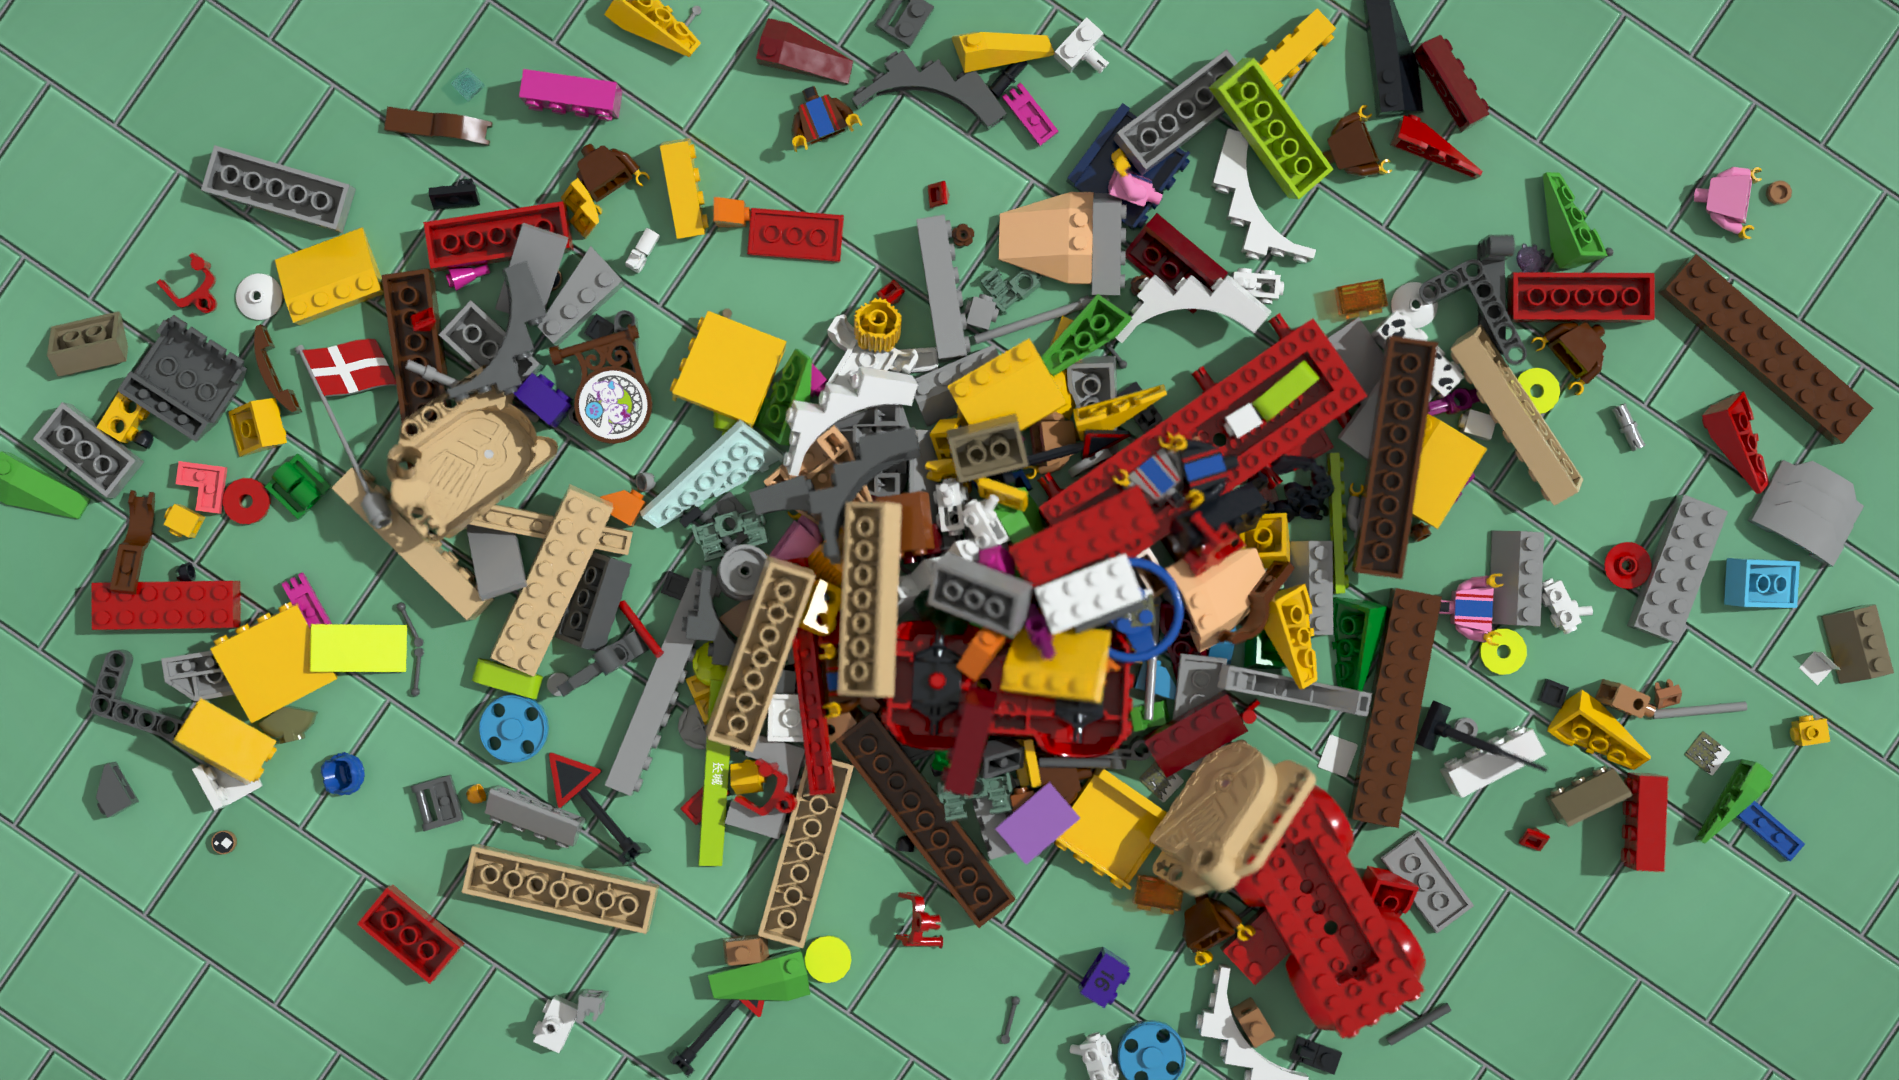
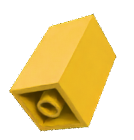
M201 698L196 702L172 741L174 745L246 785L258 781L264 771V768L261 767L264 761H270L277 750L274 747L276 743L274 739Z

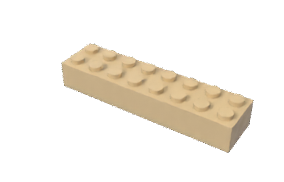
M1480 324L1457 338L1451 347L1452 352L1450 354L1457 365L1460 364L1465 371L1463 374L1469 384L1473 383L1478 390L1476 393L1479 400L1483 404L1486 403L1490 408L1491 418L1495 423L1501 425L1503 436L1507 442H1512L1517 449L1515 453L1522 463L1525 461L1530 477L1534 482L1538 481L1542 487L1541 493L1547 501H1551L1555 506L1578 493L1583 482L1582 476L1483 326Z
M350 468L332 489L466 620H475L495 600L494 598L481 600L477 582L474 580L475 574L467 567H461L457 563L459 559L451 551L443 550L440 547L443 544L441 541L430 544L423 540L402 512L394 510L395 504L390 498L391 492L383 485L380 487L374 482L376 478L367 469L363 470L360 468L370 491L383 494L392 512V522L388 526L380 529L374 528V525L369 523L361 506L366 492L355 469Z
M569 484L526 576L527 587L520 589L491 651V659L535 676L613 510V503Z
M846 502L838 695L894 697L902 504Z
M767 556L706 728V735L709 740L753 753L816 577L812 569Z
M832 757L835 793L810 796L807 765L805 764L796 796L798 805L791 814L758 936L804 948L854 769L852 763Z
M476 844L471 849L462 893L646 934L650 929L659 884Z

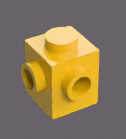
M174 504L173 507L170 506L164 516L166 520L163 525L169 527V532L178 537L185 535L195 538L206 517L181 504Z
M1813 715L1799 716V721L1791 722L1790 737L1795 742V745L1807 746L1830 742L1826 718H1814Z
M744 760L742 763L730 764L731 787L736 795L764 792L763 783L767 782V777L760 775L759 766L755 764L756 761Z

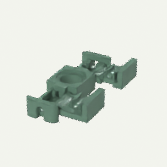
M996 267L980 281L992 295V301L996 303L999 310L1003 314H1007L1006 309L1020 297L1024 300L1041 286L1039 281L1045 276L1023 269L1009 282L1007 280L1004 282L1000 277L1002 274ZM1023 278L1031 280V286L1027 289L1019 287V281Z
M755 509L740 514L736 510L714 517L715 522L699 527L696 524L692 525L696 543L702 547L705 562L724 557L726 552L721 549L720 543L722 539H719V536L720 538H725L744 532V535L747 534L749 538L747 545L757 547L769 543L765 527L761 526V522L763 525L767 523L766 517L764 515H756ZM727 518L735 520L736 526L732 531H726L723 528V522Z
M1007 772L1006 776L983 779L982 775H979L976 781L982 785V789L978 794H972V797L945 791L944 785L942 786L941 782L937 784L939 800L944 804L946 822L968 819L967 812L963 810V805L966 804L965 801L987 797L989 801L992 800L993 808H990L991 815L1012 812L1010 794L1013 789L1010 773Z

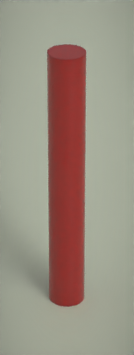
M625 600L621 601L618 605L619 609L655 657H661L664 654L663 650Z

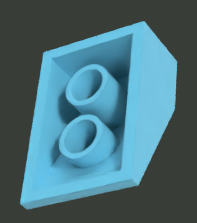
M1727 558L1724 605L1797 608L1800 561Z

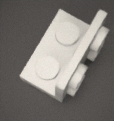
M208 763L201 764L192 769L214 811L228 806L263 786L260 779L255 783L251 782L246 785Z

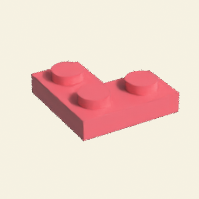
M179 461L176 484L199 487L196 511L221 514L227 467Z

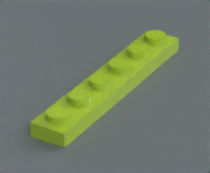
M1340 453L1327 454V473L1333 479L1335 487L1334 493L1329 496L1330 541H1333V594L1345 593V588H1349V577L1344 572V565L1348 564V554L1343 548V542L1347 541V530L1343 528L1342 518H1346L1345 504H1342L1341 495L1345 494V483L1341 481L1340 472L1344 471V460L1340 458Z

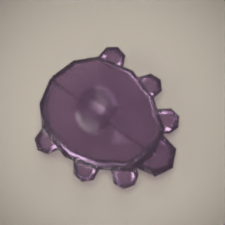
M1523 243L1516 258L1522 272H1538V270L1544 272L1546 270L1545 265H1548L1550 262L1549 257L1544 256L1546 251L1544 249L1538 251L1536 244L1532 245V247H1527V244Z

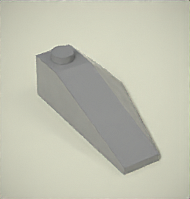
M1092 356L1081 359L1067 368L1068 389L1073 396L1076 408L1117 397L1116 356ZM1118 443L1108 448L1111 454L1118 453Z

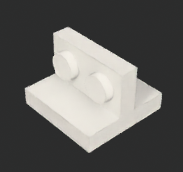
M798 694L773 695L768 709V741L804 742Z

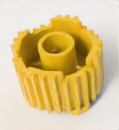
M874 298V300L869 301V304L864 303V306L861 305L860 309L855 311L854 335L858 346L864 350H874V352L877 350L879 352L882 350L890 352L894 349L895 343H898L901 335V315L898 313V309H895L894 305L891 306V303H888L886 299L882 300L879 298L877 300Z

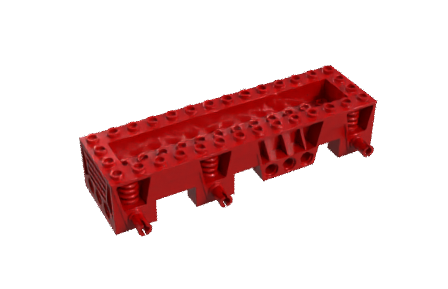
M1281 313L1268 321L1280 337L1278 339L1279 342L1219 383H1214L1204 366L1200 367L1198 371L1196 370L1191 375L1203 390L1201 396L1066 489L1059 488L1050 472L1044 475L1049 484H1047L1043 477L1038 479L1037 481L1049 496V501L1039 507V513L1046 524L1052 527L1124 492L1123 485L1113 482L1112 476L1121 481L1123 474L1118 470L1126 471L1129 476L1162 448L1166 451L1167 448L1163 447L1158 439L1160 437L1162 443H1168L1170 436L1167 432L1173 437L1181 435L1184 439H1192L1198 436L1200 441L1211 443L1214 447H1218L1213 442L1214 435L1221 433L1225 436V445L1219 447L1221 456L1223 458L1236 454L1239 468L1226 471L1229 482L1219 496L1231 491L1258 471L1267 475L1268 485L1270 489H1273L1282 483L1283 480L1279 475L1275 474L1271 467V462L1332 420L1337 419L1344 429L1352 418L1348 411L1352 406L1366 398L1367 394L1314 318L1298 329L1291 330L1281 316ZM1304 360L1320 379L1268 422L1264 418L1261 419L1262 424L1235 439L1234 435L1230 437L1223 426L1226 423L1224 418L1249 403L1252 405L1255 400ZM1185 484V487L1179 491L1185 498V501L1177 508H1174L1169 501L1162 506H1158L1155 503L1149 505L1160 527L1159 529L1078 567V570H1084L1122 554H1126L1127 557H1135L1169 534L1175 517L1192 509L1190 505L1195 501L1192 498L1186 499V496L1191 492L1190 486Z

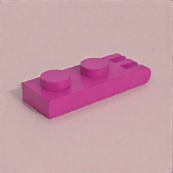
M1019 83L1016 86L1021 92L1020 95L1012 88L1009 92L1014 99L1011 101L1006 94L1002 98L1041 147L1059 131L1022 83Z
M303 572L298 574L302 582L301 584H299L296 577L290 578L293 585L292 589L287 581L282 583L291 603L295 604L298 602L299 608L309 627L310 624H332Z

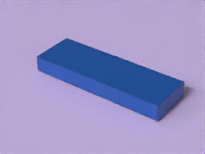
M1756 801L1736 816L1789 862L1805 845L1803 841Z

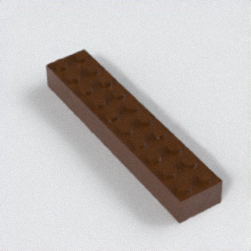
M1697 254L1688 257L1659 290L1658 293L1833 445L1843 444L1874 409Z
M430 269L381 275L402 423L449 389V386L434 380L430 382L423 379L422 375L405 368L407 361L411 360L425 367L427 365L434 367L437 372L448 376L443 338L439 336L442 330L434 272ZM432 307L436 323L431 331H414L410 316ZM445 398L443 405L446 408L452 409L451 400L448 401V398ZM427 411L424 414V418L428 422H434L438 418L437 414L433 411ZM409 424L405 427L404 431L407 435L414 436L418 433V428L413 424ZM407 462L408 470L414 468L412 463Z
M1387 336L1352 564V571L1355 573L1403 579L1438 342L1397 336Z
M1391 588L1371 691L1372 696L1348 817L1353 820L1399 828L1441 605V596L1400 588Z
M873 711L835 740L978 928L1016 900V896L958 821L946 822L944 804L940 802L938 794Z

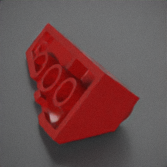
M1408 114V116L1404 115L1400 119L1391 141V146L1474 179L1481 176L1483 172L1427 124L1421 122V118Z
M1742 391L1710 406L1702 415V422L1708 430L1710 437L1754 492L1760 494L1767 487L1769 481L1763 456L1757 453L1758 434H1753L1750 420H1754L1753 412L1745 392Z
M1367 866L1362 878V882L1375 905L1384 906L1392 910L1399 917L1409 911L1419 889L1416 884L1389 870Z

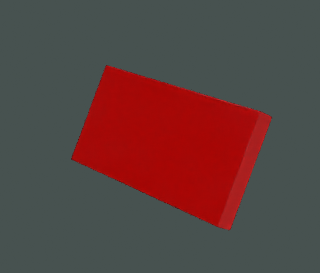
M751 208L747 255L840 262L844 215Z

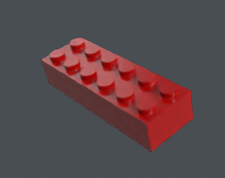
M563 201L423 222L430 269L435 272L511 261L522 223L568 237L564 253L574 251L568 208Z
M1513 272L1507 276V313L1512 322L1648 323L1655 320V273Z
M1138 484L1014 544L1008 549L1024 581L1032 584L1031 590L1160 527Z
M240 581L138 582L136 595L112 592L110 590L111 582L91 583L92 630L241 627Z
M1304 880L1300 884V889L1305 894L1312 892L1314 888L1310 880ZM1317 900L1312 904L1314 913H1320L1324 910L1323 901ZM1264 907L1243 925L1254 927L1255 935L1251 936L1245 930L1249 940L1242 941L1238 938L1236 932L1220 947L1254 985L1258 984L1290 953Z

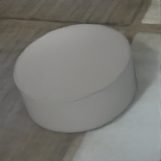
M561 672L552 674L547 681L549 692L555 696H562L557 687L568 680L569 676Z
M1460 718L1453 725V729L1474 737L1477 735V724L1470 718Z

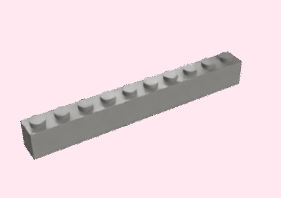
M694 568L662 645L661 649L664 654L657 658L605 783V786L632 796L634 792H639L644 780L640 777L643 770L648 771L653 759L649 757L652 748L657 749L662 736L658 734L661 726L666 727L669 721L670 714L667 712L670 705L674 706L678 699L679 692H676L679 683L684 684L688 675V671L685 668L688 661H693L697 651L694 648L697 639H686V631H682L683 617H688V610L698 611V609H693L694 596L700 593V586H696L697 572H702V570ZM711 574L710 594L713 602L715 596L719 597L722 591L718 586L716 576Z

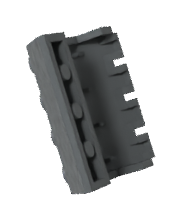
M173 315L171 318L162 321L156 331L161 334L136 373L130 371L117 391L193 441L198 442L220 420L241 388L247 368L243 366L244 360L232 352L226 355L227 349L212 339L207 343L206 335L192 326L187 330L188 324Z

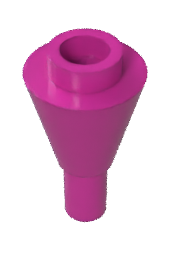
M488 265L474 269H449L450 274H446V279L449 287H454L457 291L475 280L476 277L489 274L490 270Z

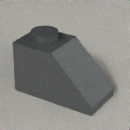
M1008 736L988 741L982 755V778L987 779L1023 768L1024 746Z
M110 762L104 765L96 799L99 802L97 806L100 812L109 818L138 803L139 800L117 762Z

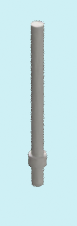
M1101 295L1103 298L1109 301L1108 295ZM1085 296L1079 298L1077 302L974 335L975 342L979 344L1079 310H1084L1095 296Z
M408 360L405 366L406 369L422 375L423 379L430 382L434 380L449 387H453L460 382L437 372L436 368L429 365L425 367ZM512 403V406L523 412L530 421L538 422L539 416L535 412Z
M1161 594L1153 599L1154 604H1159V606L1154 607L1156 624L1150 625L1155 646L1158 644L1160 609L1161 602H1163ZM1157 656L1147 660L1144 720H1153Z

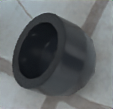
M141 430L135 434L132 441L139 446L150 449L153 444V435L147 430Z
M190 562L179 565L175 570V573L179 574L176 578L180 581H193L196 578L195 568Z
M907 835L898 838L895 851L914 852L915 845Z

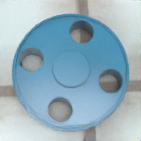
M517 694L502 696L489 704L483 712L479 725L480 738L486 750L495 758L510 763L522 762L537 755L545 745L549 733L548 718L544 708L532 698ZM498 703L502 704L505 708V713L501 717L496 715L494 711ZM530 707L535 708L538 712L536 720H531L527 716V711ZM493 737L500 739L501 746L499 749H494L491 746L490 741ZM526 740L534 744L532 753H527L523 748Z
M1148 1020L1133 1025L1121 1036L1117 1049V1059L1121 1072L1127 1080H1135L1134 1076L1138 1071L1147 1073L1144 1080H1177L1185 1066L1186 1051L1182 1039L1171 1026L1164 1022ZM1161 1029L1169 1032L1168 1037L1164 1040L1156 1038L1157 1032ZM1129 1039H1134L1137 1041V1045L1134 1049L1129 1050L1124 1047L1125 1042ZM1175 1061L1178 1063V1068L1172 1072L1166 1070L1167 1064Z

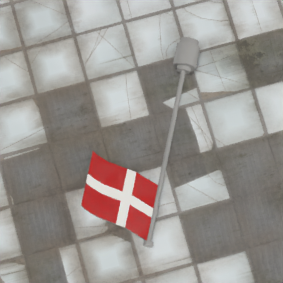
M376 339L355 340L328 348L305 350L303 345H299L295 348L296 354H300L366 492L361 506L371 525H374V528H384L392 522V512L383 494L370 491L326 397L351 395L377 387L396 386V380Z

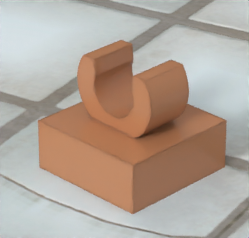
M1667 679L1666 686L1668 688L1662 689L1658 682L1655 683L1654 691L1656 694L1654 702L1657 709L1680 703L1682 691L1679 684L1673 686V682Z

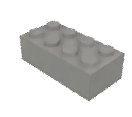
M470 300L439 336L477 370L483 365L490 364L501 347L506 331L476 303ZM531 354L529 358L521 361L513 358L522 384L531 373L537 374L544 367Z
M62 402L33 440L105 497L116 498L144 461L118 440L98 429V425L75 406Z
M946 552L934 562L928 604L1013 637L1025 626L1032 584Z

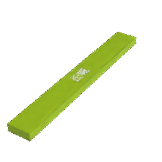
M710 679L707 725L723 680ZM707 735L698 865L722 866L730 746L709 740Z

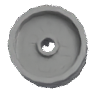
M742 544L731 548L725 553L717 568L716 579L721 591L733 600H751L767 558L766 554L753 545ZM742 570H745V571L747 572V574H746V575H742V574H741Z

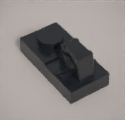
M472 178L459 179L457 186L429 188V198L433 209L480 205V197Z
M1134 382L1120 392L1117 397L1141 391L1142 389L1137 382ZM1153 404L1133 416V419L1143 433L1163 420Z
M1297 1035L1289 1058L1335 1075L1342 1052Z

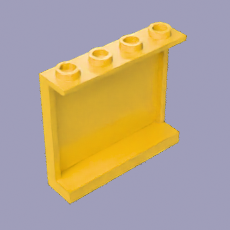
M708 311L706 317H701L697 325L699 333L697 337H692L689 343L688 350L690 353L688 358L682 359L679 371H681L679 379L674 378L670 388L672 400L676 402L677 398H680L733 420H742L753 428L786 350L787 341Z
M290 601L278 607L280 612L272 616L270 613H266L256 619L258 623L250 627L247 623L235 629L237 634L229 638L225 634L213 641L215 645L210 648L251 723L338 678L336 672H310V627L299 608L298 602L292 605Z
M1096 768L1092 773V778L1088 779L1077 795V798L1070 805L1080 819L1059 836L1054 844L1064 851L1067 848L1074 852L1072 856L1084 864L1086 861L1093 865L1091 869L1102 877L1104 874L1110 876V882L1118 888L1122 889L1125 886L1131 890L1130 881L1155 847V844L1150 841V837L1168 812L1104 768Z

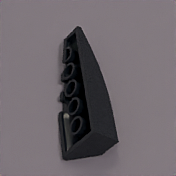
M1363 0L1376 117L1423 113L1418 64L1394 0Z

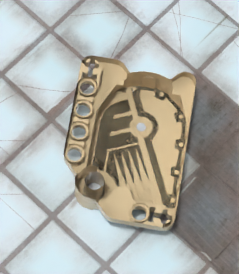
M489 364L481 366L453 387L470 382ZM493 385L491 386V391L480 395L476 391L474 394L469 395L468 399L457 402L454 408L449 409L443 405V400L447 398L444 392L402 423L399 443L390 451L387 460V475L393 483L391 497L394 504L427 543L435 544L445 537L452 538L477 517H481L499 501L506 499L514 493L518 487L527 481L530 475L556 456L558 451L556 441L549 437L537 436L528 417L512 406L514 393L504 396L503 392L497 394ZM427 411H433L437 414L438 418L434 422H428L425 420L424 414ZM413 424L418 428V433L414 436L407 435L404 431L405 427ZM410 462L414 465V468L405 470L399 464ZM419 507L423 509L425 515L421 519L413 518L410 514L413 508ZM430 518L431 520L428 521V525L432 529H438L437 536H428L427 526L424 524L422 527H420L419 525L425 523L426 520Z
M1242 739L1211 752L1203 759L1195 772L1192 773L1185 787L1169 808L1170 810L1150 837V841L1162 850L1154 862L1153 873L1163 881L1191 896H1199L1213 889L1219 892L1231 889L1241 877L1257 871L1263 865L1315 785V775L1306 767L1291 760H1285L1274 765L1258 749L1253 748ZM1295 795L1294 800L1291 803L1286 804L1287 799L1290 796ZM1282 815L1281 820L1278 823L1273 824L1274 819L1277 816ZM1269 835L1267 841L1263 844H1260L1261 839L1264 836ZM1255 855L1254 861L1247 864L1248 859ZM1164 868H1170L1169 872L1164 870ZM1183 872L1182 877L1176 881V876Z

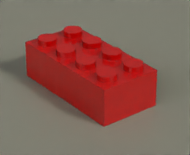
M1627 772V778L1624 779V783L1632 796L1623 802V814L1626 815V822L1622 826V838L1625 839V847L1621 849V861L1624 862V866L1636 871L1665 872L1668 777L1653 773Z
M394 885L384 890L357 923V925L429 984L437 979L465 944Z

